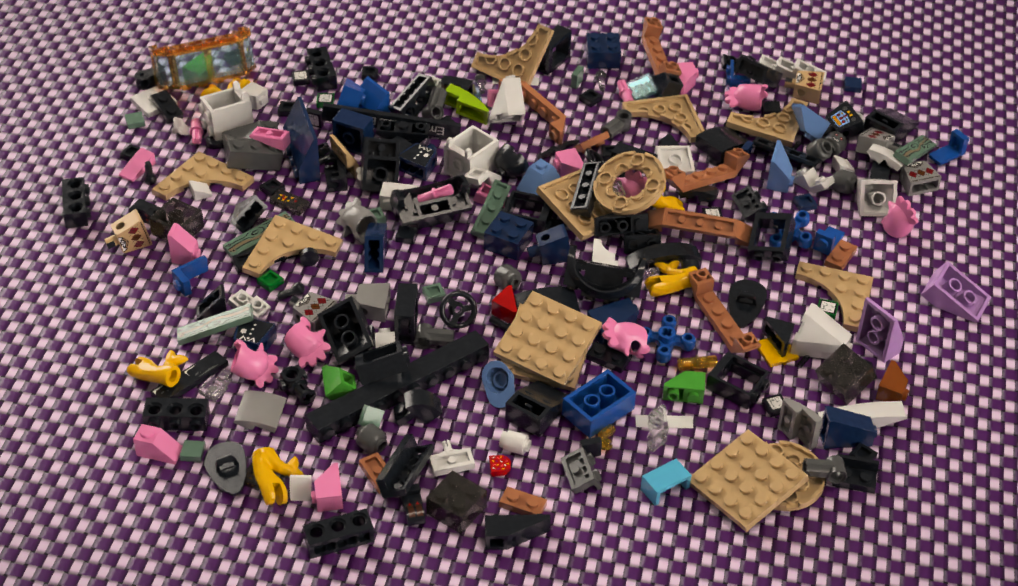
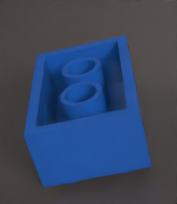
M607 369L563 398L562 415L587 437L591 438L635 409L636 392Z

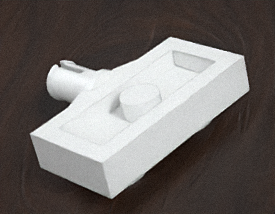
M444 440L442 442L444 451L431 455L429 458L434 477L475 469V461L470 448L452 449L450 440H447V444Z

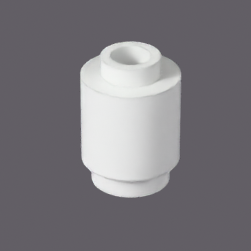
M508 430V432H502L499 447H502L505 451L524 455L525 452H529L532 441L529 440V435Z

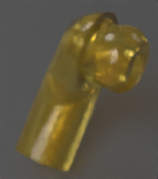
M611 424L598 432V437L602 440V450H610L613 447L610 444L612 440L608 439V437L613 435L616 429Z

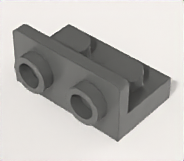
M581 447L561 458L571 489L575 494L593 485L598 490L602 489L600 483L602 476L598 469L594 468L596 461L591 452L587 453Z

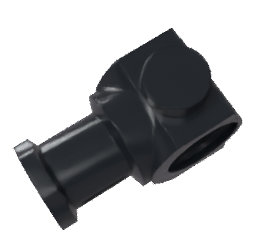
M298 365L289 366L280 373V379L277 380V384L281 391H285L288 395H296L299 398V402L303 405L310 404L316 397L315 391L307 386L306 379L308 377L303 368L300 369Z

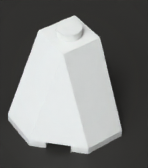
M509 75L503 78L488 119V124L523 120L526 111L520 77L516 78L515 75Z
M811 303L803 315L799 331L795 334L790 353L798 356L808 355L813 358L842 360L845 354L849 355L853 344L850 343L852 334L816 304Z

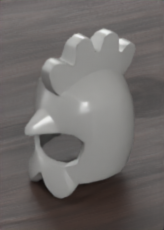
M355 198L353 202L348 201L345 204V209L339 210L340 217L336 220L338 225L343 226V237L353 233L355 239L363 244L368 224L377 223L375 215L368 208L361 206L359 198Z

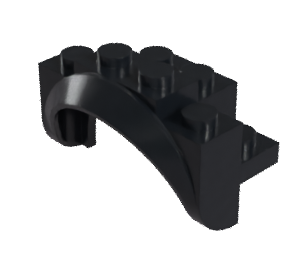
M463 174L433 184L404 190L396 189L391 192L390 205L395 218L399 217L402 227L416 224L418 229L452 222L455 214L472 211V204L467 193L469 184ZM451 184L454 189L452 195L423 202H419L417 198L419 194L431 191L432 188L437 189Z
M570 244L563 285H567L568 289L578 290L579 288L584 299L595 301L596 298L603 299V302L607 304L619 301L620 297L630 298V300L640 297L646 258L639 257L636 269L576 259L577 246ZM581 270H585L584 276L581 274ZM623 277H626V282L622 283Z

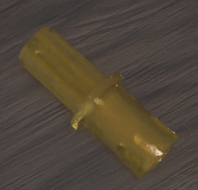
M695 355V357L677 358L679 371L690 369L699 371L700 368L715 367L718 363L715 355L702 357Z

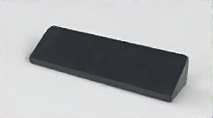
M757 137L752 141L754 142V148L773 155L776 146L775 142L762 137ZM783 145L789 161L807 168L814 167L816 171H819L821 159Z
M600 161L583 163L570 212L591 218L596 201L593 183L596 181L598 170L602 166Z

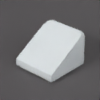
M833 155L831 165L836 172L843 169L855 173L854 168L847 159Z
M189 181L190 191L195 201L213 196L207 183Z
M290 475V500L311 501V491H313L312 476Z

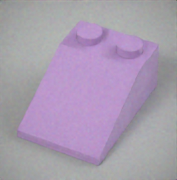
M949 261L934 271L921 293V296L933 306L975 323L979 321L991 299L990 295Z
M869 297L865 298L856 341L885 363L901 352L904 338L898 320Z

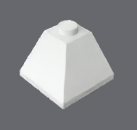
M857 179L856 199L859 216L885 217L888 215V202H896L898 181Z

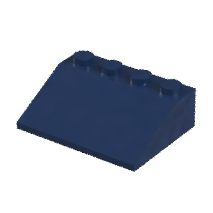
M299 96L283 126V130L290 132L291 142L285 149L286 156H289L290 167H293L294 178H298L299 184L320 181L317 136L302 97Z

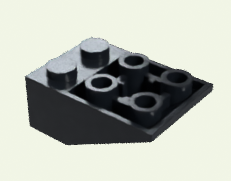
M891 108L875 109L865 117L864 122L865 131L872 127L895 135L894 143H898L919 125V122Z
M538 380L517 390L510 397L505 405V420L540 437L562 412L563 398L567 394Z

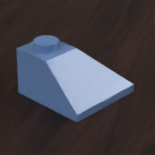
M793 103L791 106L800 131L805 133L804 137L810 141L821 138L831 123L803 104Z
M777 140L771 159L766 189L788 193L789 186L793 187L795 176H792L793 168L782 142Z
M539 159L528 167L516 191L538 195L536 193L538 186L558 179L560 175L553 165L543 159Z

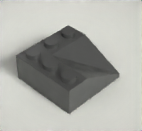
M257 121L222 132L227 168L280 171L283 150L250 138V134L257 126L278 129L277 122Z

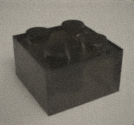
M171 198L149 217L152 235L167 242V235L174 223L179 224L193 237L204 228L202 210L176 198Z
M844 343L815 370L819 381L847 405L876 378L873 367Z
M453 470L426 497V514L438 521L440 520L441 523L460 534L487 507V490Z

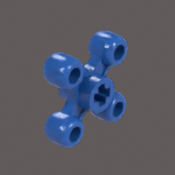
M800 210L794 218L796 225L792 242L796 240L801 248L808 249L813 242L812 234L801 232L799 229L809 224L810 215L807 211ZM778 229L779 233L770 236V247H781L784 229Z
M665 315L662 318L661 328H659L658 332H653L649 327H644L648 335L647 345L651 342L657 344L656 359L662 364L670 361L674 346H679L684 351H691L696 344V338L691 333L676 335L677 321L672 315Z

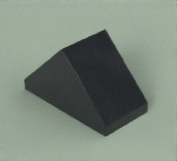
M254 194L235 206L230 222L243 234L249 230L268 206Z
M220 284L196 306L198 321L227 311L224 285Z
M765 317L762 332L782 357L786 356L795 324L772 317Z

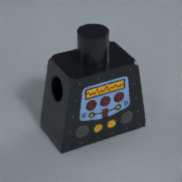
M847 100L825 117L831 124L823 134L824 138L834 131L842 133L846 139L865 132L863 120Z

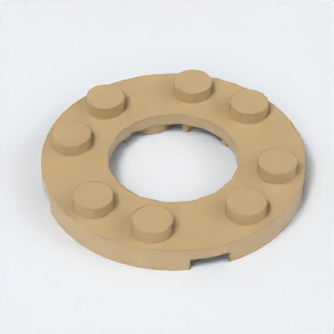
M623 152L610 158L598 170L596 181L593 183V191L598 203L606 211L617 215L637 214L651 207L660 198L666 186V173L661 162L650 153ZM638 170L647 176L644 190L642 189V192L636 196L626 198L625 196H617L613 191L614 181L626 171Z
M779 440V443L768 444L801 470L804 458L818 459L810 450L793 442ZM808 477L809 480L774 510L795 511L812 505L821 496L826 478Z

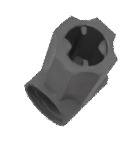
M437 86L432 88L428 104L422 110V117L437 120L443 117V105L447 95L444 88Z
M625 109L619 110L614 119L601 127V133L606 131L609 133L610 138L607 140L612 139L620 132H628L631 129V112Z
M421 323L416 328L414 344L420 349H428L431 345L444 346L454 341V330L435 329L428 323Z
M832 455L826 460L804 458L802 471L808 477L828 478L829 482L833 484L842 483L847 479L844 460L838 455Z

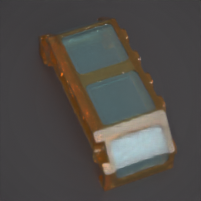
M247 26L238 27V31L233 30L232 33L173 46L163 45L164 47L157 48V45L148 46L155 85L163 90L182 89L185 91L192 89L193 86L204 87L208 83H222L225 79L231 78L233 80L248 74L257 68L254 63L250 29Z

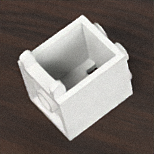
M238 81L232 83V88L199 97L200 104H198V108L203 116V119H201L202 127L207 130L209 137L213 136L215 141L222 140V132L254 123L249 94L241 90Z
M474 125L454 138L449 137L444 144V172L451 177L465 175L473 167L493 172L497 169L494 158L499 150V140Z

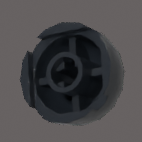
M504 144L495 155L496 172L501 177L505 176L516 179L527 171L529 164L521 153L517 155L513 151L515 148L509 144Z

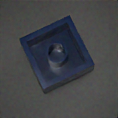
M586 33L585 52L587 69H620L621 47L619 33Z
M342 108L332 119L333 135L337 137L349 152L361 156L362 138H374L373 117Z
M500 211L484 232V249L517 261L533 239L534 222Z

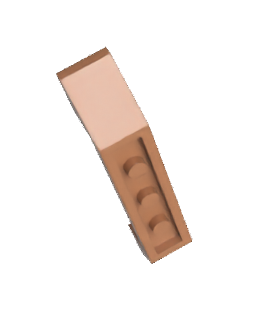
M645 17L642 44L654 74L666 72L681 76L682 72L679 65L674 61H667L660 44L659 37L663 30L660 20L655 17Z
M503 79L499 80V88ZM521 81L524 102L549 122L550 139L558 145L562 144L566 115L528 83Z
M733 148V150L725 152L723 164L713 168H706L703 171H696L689 175H686L685 172L676 166H669L664 169L666 181L681 192H687L735 178L750 158V154L744 152L741 148Z
M666 207L647 211L649 229H658L659 232H662L663 227L695 232L735 239L736 245L749 246L753 227L738 219Z
M706 268L689 272L688 275L695 302L730 352L744 353L761 348V344L752 331L743 334L713 292L715 280Z

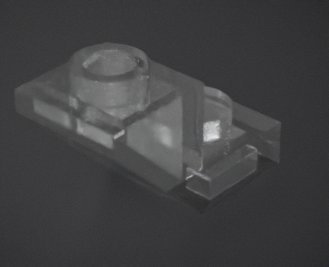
M661 404L657 409H653L648 415V429L651 431L647 436V449L651 452H655L667 442L668 421L664 404Z

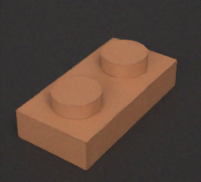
M608 131L600 133L572 148H576L577 152L584 154L585 150L593 145L599 147L605 144L604 140L610 138Z
M840 240L826 258L824 266L843 270L857 252L858 246Z
M376 452L360 459L359 466L378 494H380L376 479L386 463L379 453Z
M508 486L499 501L500 508L521 515L542 514L547 506V499Z

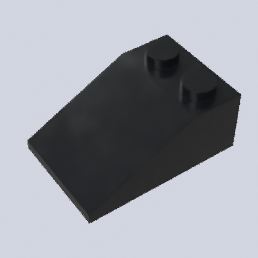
M352 296L317 314L323 329L326 330L325 334L339 365L352 359L355 355L374 347L362 307Z

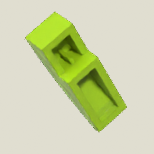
M450 83L446 88L447 95L444 104L456 108V114L487 125L489 109L477 97Z

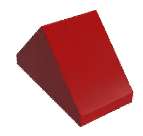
M512 285L504 288L492 300L491 306L492 315L510 324L517 314Z

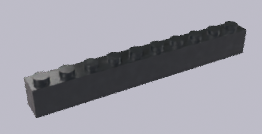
M475 330L408 363V371L366 384L305 414L306 429L319 444L358 424L364 404L385 411L404 401L405 392L415 389L427 390L489 358V343Z

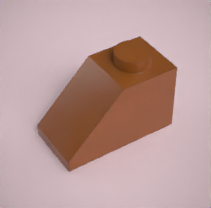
M891 360L879 384L876 400L906 401L910 391L906 389L908 379L896 361Z

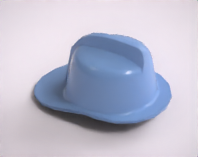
M491 361L482 370V382L490 404L497 408H504L506 402L515 393L514 374L502 361Z

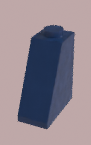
M387 223L368 224L364 236V272H384Z
M630 298L587 310V316L602 322V325L609 317L617 323L632 322L637 324V315H639L637 305L633 304ZM601 327L595 338L599 343L608 346V340L602 336L604 330Z
M825 406L820 430L823 449L856 447L860 442L866 446L873 445L874 438L877 437V427L873 425L871 417L832 406Z

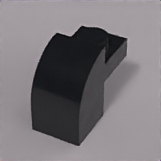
M424 389L405 392V400L393 407L395 423L399 426L415 417L428 424L442 415L441 399Z

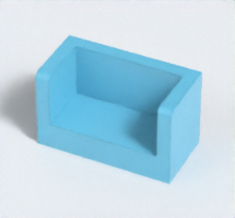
M674 459L642 475L640 490L654 505H657L660 501V494L678 484H681L685 489L690 488L692 475L677 459Z

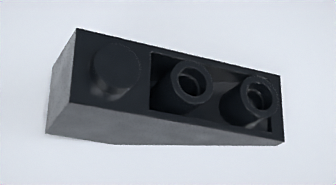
M645 210L632 215L610 213L594 218L595 237L649 231L648 213Z
M485 515V550H507L550 532L551 515Z

